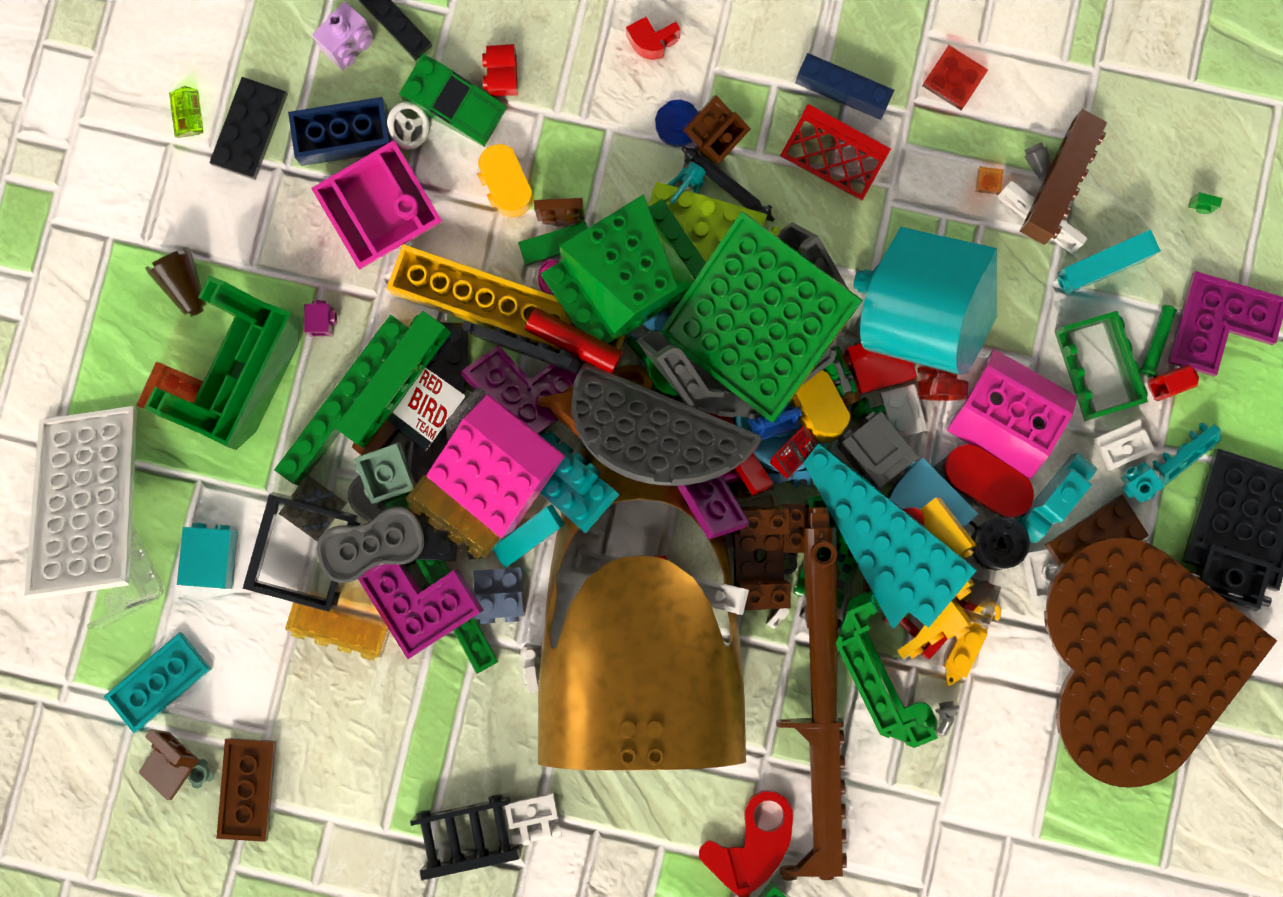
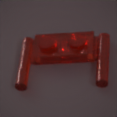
M156 361L136 406L144 409L154 387L193 403L203 381Z

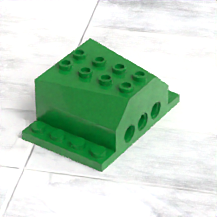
M643 194L561 244V261L542 272L541 277L574 327L608 344H612L681 301L706 262L663 198L649 206Z

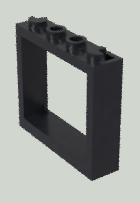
M272 492L267 499L242 589L329 612L332 606H337L341 592H337L338 582L331 580L327 597L322 598L258 580L279 505L281 503L347 521V526L360 525L361 523L357 522L358 515Z

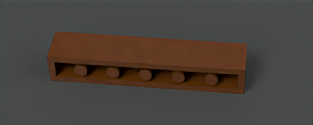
M1084 109L1072 120L1019 232L1043 245L1051 238L1056 239L1062 230V226H1060L1061 220H1065L1071 210L1069 203L1074 201L1080 191V188L1077 186L1079 182H1083L1089 172L1086 167L1088 163H1092L1098 151L1095 148L1105 138L1106 132H1104L1107 124L1106 121Z

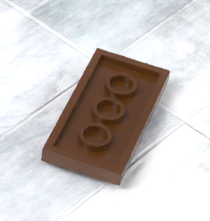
M1122 494L1044 545L1059 567L1074 551L1082 546L1094 543L1098 539L1122 537L1142 541L1149 534Z
M240 738L225 739L216 839L260 842L268 840L276 741Z

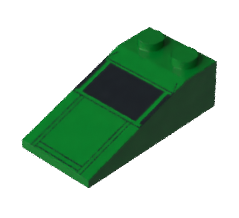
M425 54L421 55L399 92L403 102H413L425 111L428 117L483 147L486 146L508 108L502 102Z

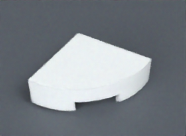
M777 609L766 624L772 629L776 628L780 621L784 620L789 614V609Z

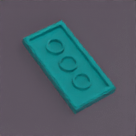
M179 632L104 695V698L135 734L211 671L212 668L185 635Z

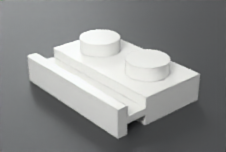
M915 384L880 393L882 404L886 409V418L902 437L927 431Z
M1141 419L1094 438L1108 471L1155 451L1146 430L1141 425Z

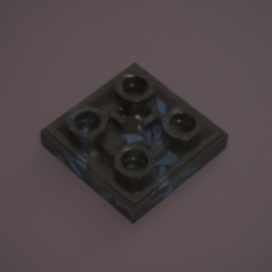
M309 475L305 476L291 496L341 511L347 504L346 501ZM284 505L278 513L317 542L336 519L289 505Z

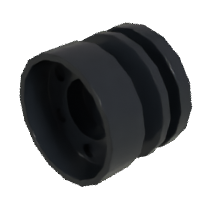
M999 517L991 519L978 526L971 535L972 540L977 545L971 549L974 552L972 556L985 569L997 571L1015 567L1023 562L1029 553L1030 539L1028 532L1021 523L1012 518ZM999 540L998 544L1001 548L995 550V545L992 542Z

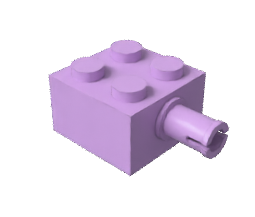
M345 1L335 12L329 14L327 20L312 34L322 53L342 71L346 67L353 65L357 56L362 50H367L374 39L366 20Z

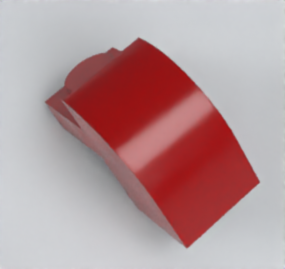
M646 16L626 27V37L634 51L641 57L650 60L663 58L664 47H671L680 39L681 29L677 22L655 32Z

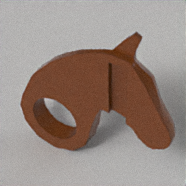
M624 365L617 367L613 373L626 380L637 379L643 384V387L653 391V382L648 375L647 369L638 365ZM574 385L562 393L538 399V406L549 407L555 417L579 437L572 416L571 399Z

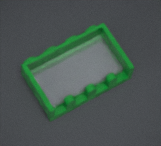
M1118 311L1066 325L1054 331L1084 422L1148 402V392L1145 385L1141 382L1139 376L1140 368L1138 363L1134 361L1132 344L1126 338L1124 332L1125 324Z

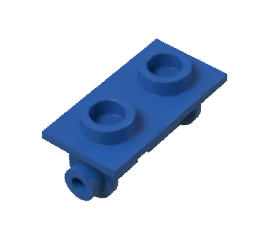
M791 405L784 409L774 423L770 422L763 415L757 419H748L753 432L760 435L761 440L802 427L798 419L802 414L799 407L795 408Z

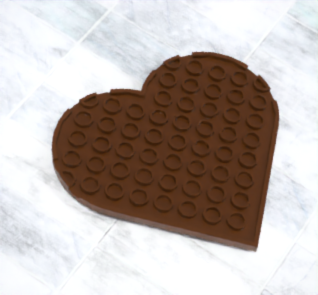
M1108 537L1080 547L1063 561L1053 575L1046 592V611H1044L1045 627L1053 644L1052 647L1062 661L1071 668L1061 686L1058 695L1060 699L1058 713H1056L1057 729L1065 746V751L1074 763L1088 775L1112 786L1141 787L1168 777L1189 758L1276 644L1277 640L1173 558L1147 542L1132 538Z

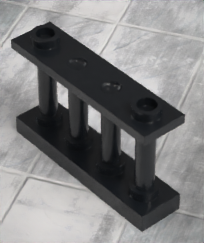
M503 794L488 797L489 801L435 813H431V810L417 812L416 817L410 820L411 826L421 825L427 862L420 869L421 881L519 860L521 857L520 846H513L509 841L503 806L510 803V796L503 798ZM493 808L500 846H498V850L489 852L488 848L485 847L478 811ZM464 814H469L476 848L474 855L467 857L464 856V853H461L454 818ZM445 819L452 855L450 860L443 862L437 859L430 824L432 821Z

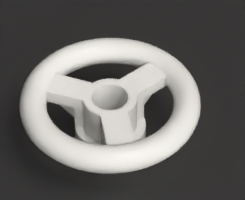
M405 101L395 105L387 119L389 136L400 148L412 150L420 147L427 139L429 133L427 114L413 102ZM412 109L420 117L410 119L402 115L400 111ZM422 125L421 135L416 141L411 142V133L415 130V127ZM397 135H402L403 140H401Z

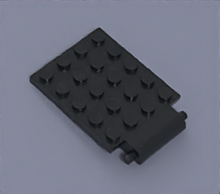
M1218 448L1214 449L1182 561L1198 566L1196 573H1190L1226 601L1256 611L1261 608V605L1267 607L1271 605L1272 598L1265 596L1266 589L1275 592L1279 591L1283 580V469Z

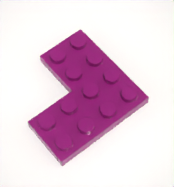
M1197 271L1193 272L1167 363L1180 367L1190 365L1197 372L1214 377L1218 375L1229 333L1269 345L1276 344L1283 320V297Z
M499 345L462 370L461 373L462 377L482 399L488 394L491 395L539 435L556 423L558 419L549 407L538 406V399L564 392L567 388L574 385L577 377L576 373L549 365L530 379Z
M735 468L726 474L708 481L677 486L708 539L743 529L749 524V521L727 486L728 483L742 480Z
M405 564L378 565L369 569L358 578L407 659H410L484 611L459 569L453 570L422 592Z

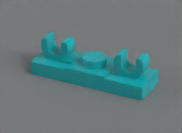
M1199 423V430L1203 433L1196 434L1191 430L1189 437L1192 441L1189 444H1183L1178 449L1176 456L1171 458L1168 453L1164 452L1162 453V459L1166 463L1160 464L1156 460L1153 461V468L1159 472V479L1165 486L1221 441V429L1214 424L1208 429L1206 424Z

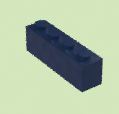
M807 53L795 82L797 85L879 120L882 119L895 91L892 88Z

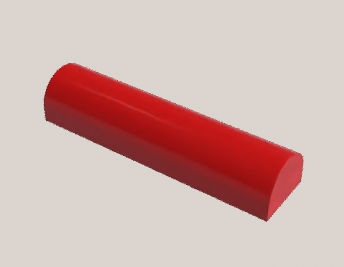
M539 308L532 312L525 327V331L611 374L615 372L623 354V351Z

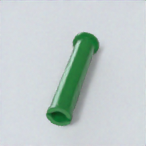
M1169 305L1161 307L1142 368H1140V374L1151 378L1158 376L1156 371L1175 314L1177 313L1175 307Z

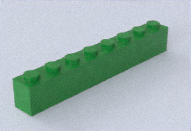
M391 314L274 471L292 484L301 486L340 434L335 429L338 424V418L341 414L348 411L352 405L353 398L363 391L367 385L368 378L378 371L383 358L393 351L396 347V341L402 334L408 331L409 327Z

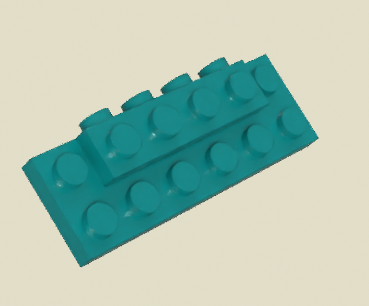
M549 431L548 434L543 432L540 436L564 454L565 457L540 494L586 533L619 494L598 477L601 472L591 463L585 466L587 461L579 453L575 452L572 455L574 450L564 441L559 444L561 439L552 431Z

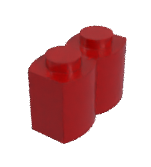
M515 45L486 46V53H482L483 68L487 67V75L483 76L484 90H488L489 95L492 97L518 95Z
M1185 365L1149 379L1148 387L1154 400L1161 401L1196 388L1199 376L1194 368L1190 365Z

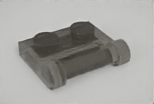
M971 578L975 583L970 587L972 592L961 599V601L986 608V612L982 615L966 609L963 610L972 622L980 624L982 628L989 629L1002 587Z

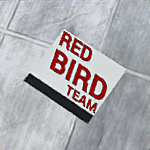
M425 368L387 421L423 449L427 450L465 398V395Z

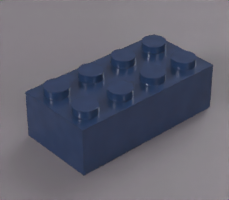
M383 97L288 112L294 157L301 166L367 156L392 141L387 129L388 106Z

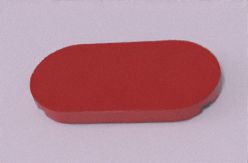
M971 444L959 446L947 455L944 462V472L946 471L948 483L955 490L1001 517H1018L1026 513L1031 507L1034 499V490L1030 480L1007 463L982 448Z

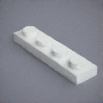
M1010 181L997 197L1023 218H1026L1035 199L1013 181ZM1061 220V232L1056 239H1051L1073 255L1085 243L1087 237L1066 221Z

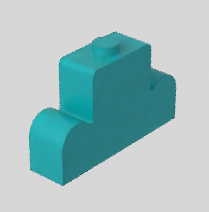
M1078 452L1071 454L1035 498L1029 510L1018 519V522L1028 532L1030 543L1041 540L1052 524L1062 522L1092 486L1089 480L1096 473L1097 467Z

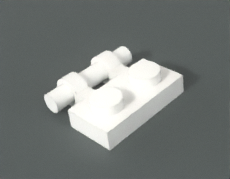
M524 646L520 651L525 690L528 693L537 692L540 670L535 669L533 664L537 652L531 646Z
M554 793L510 802L505 806L509 829L520 828L521 834L512 835L513 845L523 843L525 846L531 844V841L540 839L547 841L552 840L554 836L562 835L561 826L551 827L549 822L550 820L558 819ZM541 823L542 829L529 832L528 825Z

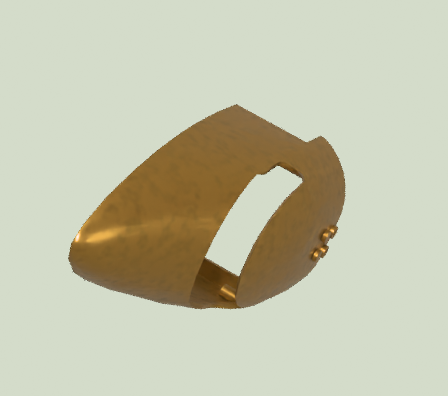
M628 379L630 382L643 386L637 379ZM653 383V391L673 399L670 394L663 393ZM584 444L582 445L579 454L587 461L585 466L591 463L601 472L598 477L619 494L612 504L639 499L660 501L679 508L692 517L701 528L677 486L648 484L625 477L602 464ZM561 512L560 517L565 526L557 531L546 599L538 692V765L574 770H684L726 767L746 763L745 693L737 614L728 612L730 623V645L728 647L724 644L710 601L695 579L673 562L652 556H630L605 564L585 580L570 603L557 647L552 648L551 628L557 598L558 571L575 533L580 529ZM721 535L708 539L723 571V584L733 586L725 536Z

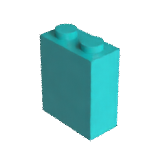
M192 523L191 527H183L177 585L232 589L238 531L230 530L231 526L217 524L215 529H207V524Z

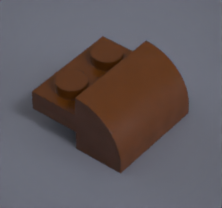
M717 95L712 96L682 129L696 144V147L699 148L698 151L714 163H720L751 130L736 112H732Z

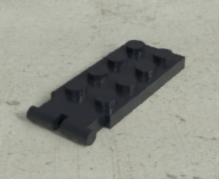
M468 321L462 324L464 331L482 340L576 374H578L582 367L580 358L563 350H555L544 343H535L530 341L529 338L518 334L515 336L499 327H495L493 331Z

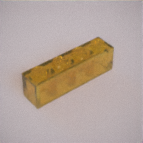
M423 475L406 497L409 503L408 508L418 516L421 513L430 518L427 521L437 530L445 529L449 532L447 537L456 544L460 545L462 542L469 547L468 552L478 560L481 557L487 560L502 540V538L425 475Z
M294 602L285 626V630L290 631V636L305 640L307 636L315 639V644L328 647L329 643L337 645V650L351 654L352 650L361 653L360 657L373 661L375 657L383 656L390 634L388 627L331 610L327 612Z

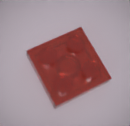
M948 45L922 87L962 111L988 69Z

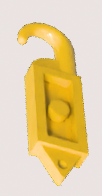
M984 598L968 616L973 622L968 626L970 631L961 638H956L943 664L947 686L954 684L963 677L967 678L988 635L986 625L978 619L982 609L986 606H991L996 613L995 619H1000L1001 608L995 600Z

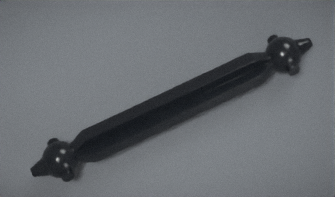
M682 147L681 150L685 156V163L694 162L705 170L706 176L744 207L767 214L766 220L773 222L775 220L772 216V207L770 205L767 207L762 206L759 199L709 159L699 156L698 147Z

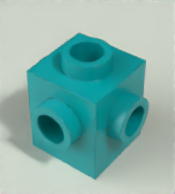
M1145 461L1138 466L1130 467L1120 477L1125 484L1121 487L1130 499L1135 497L1139 503L1152 499L1156 492L1165 487Z

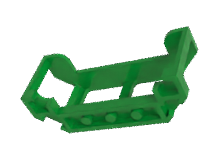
M870 589L850 599L839 629L836 646L879 734L887 738L892 737L903 741L906 745L916 748L938 739L937 718L931 706L925 702H916L906 707L903 706L867 632L871 629L868 618L874 616L880 607Z

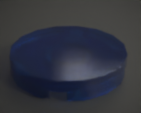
M679 99L667 102L657 112L655 118L656 133L665 144L673 147H685L693 143L682 129L699 111H697L693 104L685 100Z

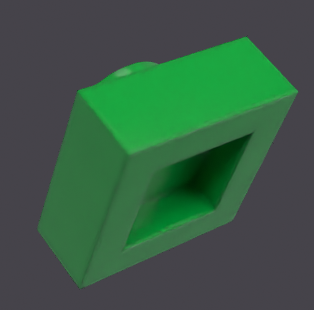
M1199 192L1190 198L1188 207L1196 209V212L1200 214H1210L1221 207L1223 198Z

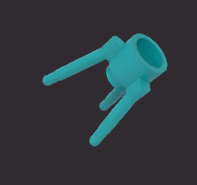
M690 163L687 169L683 168L667 184L674 186L680 179L683 182L670 200L671 204L676 202L687 186L690 188L696 186L694 193H699L705 183L702 179L706 175L705 170L696 163Z

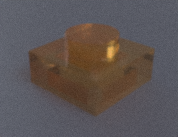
M980 166L977 173L975 192L999 195L1002 189L1004 169Z

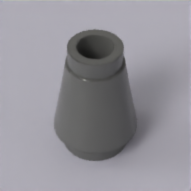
M1041 142L1024 150L1026 154L1024 157L1038 176V179L1044 178L1050 168L1047 146L1044 147Z

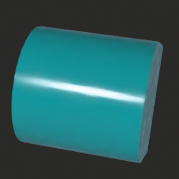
M900 227L879 263L865 296L860 322V338L863 348L871 352L950 373L966 374L975 362L997 318V248Z

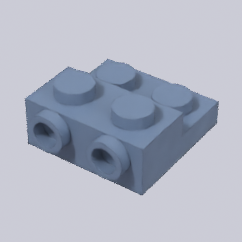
M522 567L473 571L474 595L484 611L474 616V619H480V624L495 623V618H505V622L519 621V616H525Z

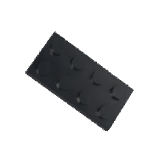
M241 77L209 163L214 167L256 180L286 101L287 92Z

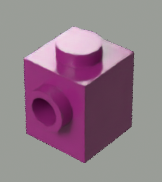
M313 300L312 304H304V333L310 337L333 336V326L337 324L336 310L329 304H326L324 300Z

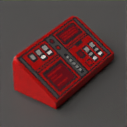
M803 426L772 457L769 463L788 479L803 464L818 443L808 428Z

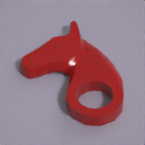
M761 790L748 800L744 807L745 841L743 847L726 848L709 840L699 848L700 860L738 897H749L750 893L765 883L778 868L789 847L792 835L793 810L787 799L776 791ZM764 801L776 802L783 810L781 823L772 830L761 829L754 822L753 814L755 808Z

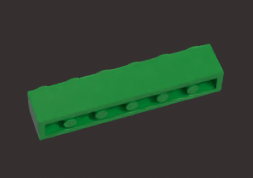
M424 311L413 318L410 323L411 327L398 338L396 347L383 358L381 367L368 378L366 387L353 398L352 405L348 411L341 414L338 418V424L335 429L364 449L451 334L444 325Z

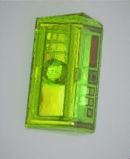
M183 86L170 92L169 98L175 138L203 134L204 129L198 90Z

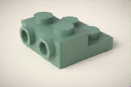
M400 442L354 458L356 472L361 476L364 484V493L370 499L371 504L418 488Z

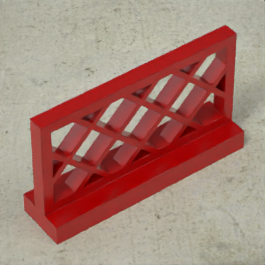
M807 104L780 157L863 201L891 148ZM804 121L814 126L816 135L802 138L800 129ZM798 134L800 139L794 141ZM828 134L833 136L836 146L823 150L820 137ZM817 138L820 151L807 155L804 142ZM838 139L844 142V144L839 145ZM801 143L804 156L794 158L787 154L792 145ZM850 145L855 148L857 157L844 161L841 148ZM838 149L841 162L828 166L824 153ZM859 151H861L862 153H864V154H866V155L860 156ZM821 154L825 167L819 169L810 167L808 158ZM872 157L879 161L874 170L865 172L861 159ZM805 159L807 165H806L805 163L801 162L800 160ZM858 161L861 174L848 177L845 164ZM842 165L845 178L837 181L832 179L829 169ZM826 170L827 175L821 173V171ZM872 174L867 182L866 175ZM863 176L865 187L860 194L852 190L849 180ZM846 181L848 187L841 183Z

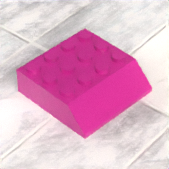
M394 140L311 188L359 270L443 222ZM410 194L417 200L419 211L414 218L405 220L396 214L393 205L398 196Z
M488 394L463 418L426 476L500 538H503L515 530L565 455Z

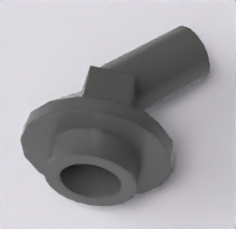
M953 701L939 703L940 708L935 709L940 719H944L938 728V732L944 736L950 730L954 722V716L958 715L957 711L960 708L959 705H954Z

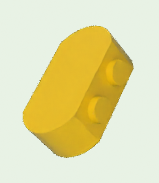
M495 144L486 148L479 157L478 166L481 172L477 173L482 186H488L490 193L486 195L492 208L497 206L499 213L507 217L524 215L531 208L534 197L513 149L503 144Z
M823 370L805 382L790 401L792 406L795 408L799 407L801 410L800 423L802 427L806 426L814 439L821 443H830L839 439L850 420V414L832 379Z

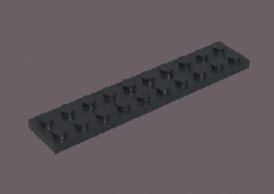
M440 322L451 334L425 368L465 395L466 380L462 377L461 373L467 364L468 332L463 330V323ZM465 398L427 450L413 441L411 472L418 488L410 491L409 510L418 518L424 535L422 552L414 560L456 562L459 503L426 475L463 420Z

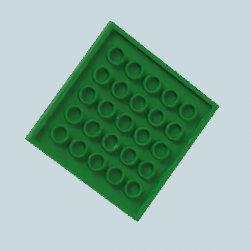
M741 211L660 330V333L664 335L669 343L681 349L692 361L766 419L774 423L863 300L759 222Z

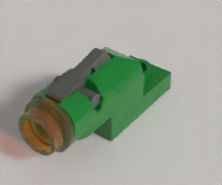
M836 345L835 360L822 370L829 374L847 407L860 401L858 397L860 393L840 347Z

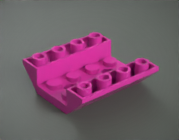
M992 349L981 369L983 372L962 408L957 410L946 431L968 444L982 448L1024 474L1028 479H1031L1050 456L1071 419L1077 396L998 350ZM992 392H997L1001 395L1002 402L1000 405L991 403L990 395ZM1035 417L1043 419L1044 427L1042 430L1034 428L1033 419Z

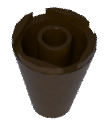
M183 248L185 253L179 255L178 251L172 252L152 262L154 268L147 266L145 270L184 315L190 314L193 317L204 311L202 307L206 305V302L198 298L202 287L190 248Z

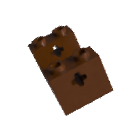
M781 505L740 507L749 524L743 529L733 531L734 586L749 590L744 610L791 608L790 583L784 579L783 534H789V509ZM759 548L763 549L765 552L764 559L759 562L754 561L752 557L753 552Z

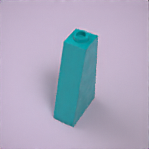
M1150 229L1063 268L1057 273V281L1060 288L1065 290L1066 294H1070L1139 265L1161 252Z

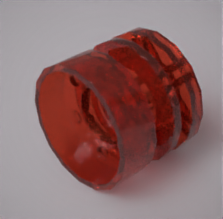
M928 366L918 368L919 374L928 376V379L917 381L918 399L957 401L968 398L969 382L958 379V376L961 375Z

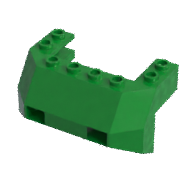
M208 276L198 298L235 316L193 403L154 387L144 409L161 418L198 432L226 447L237 450L257 432L297 349L300 318L292 312L265 303L225 281Z

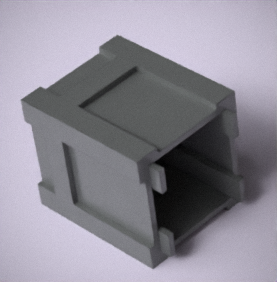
M873 411L860 421L863 424L862 427L854 433L850 429L838 439L841 443L837 445V448L859 475L879 489L918 459V456L882 412L876 415Z

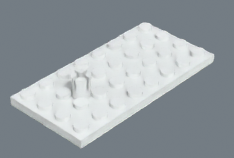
M134 406L39 420L24 596L28 600L129 585L137 410Z

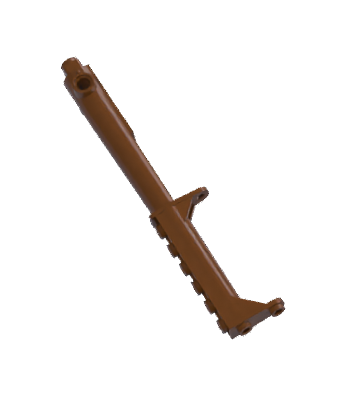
M809 507L808 527H803L805 625L809 628L812 718L776 720L777 727L795 728L809 742L813 848L797 865L779 868L782 879L786 881L796 880L797 877H819L821 880H833L834 877H843V868H847V855L842 853V844H846L847 838L846 828H842V819H846V806L841 804V794H845V779H841L840 770L845 769L844 754H840V745H844V730H840V728L844 727V721L842 718H838V648L836 646L838 637L836 527L829 526V507ZM820 547H827V554L824 557H817L816 555Z

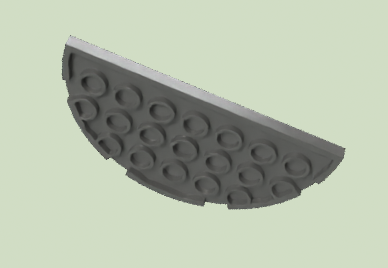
M585 362L575 379L571 399L572 416L580 439L591 454L602 464L633 480L667 486L690 485L708 481L726 474L739 466L761 443V436Z

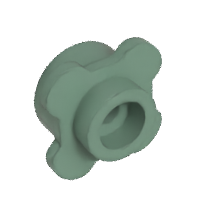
M200 759L187 777L195 789L201 788L202 784L206 781L210 782L214 779V773L209 770L208 762L205 759Z

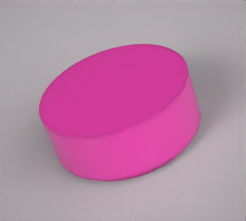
M402 194L394 201V211L400 218L409 220L417 215L419 205L412 195Z

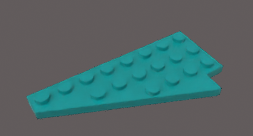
M819 443L803 463L826 506L829 507L830 514L890 626L895 629L905 615L910 612L929 628L977 569Z

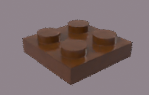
M583 198L534 200L536 217L538 222H542V224L551 225L555 224L556 221L565 220L566 223L574 224L579 223L580 220H585Z

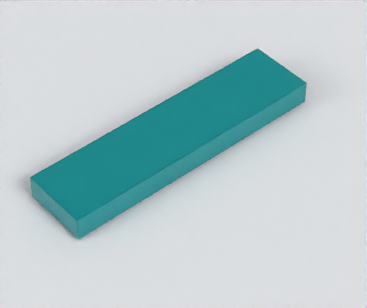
M551 504L500 541L492 550L505 569L565 526V524Z

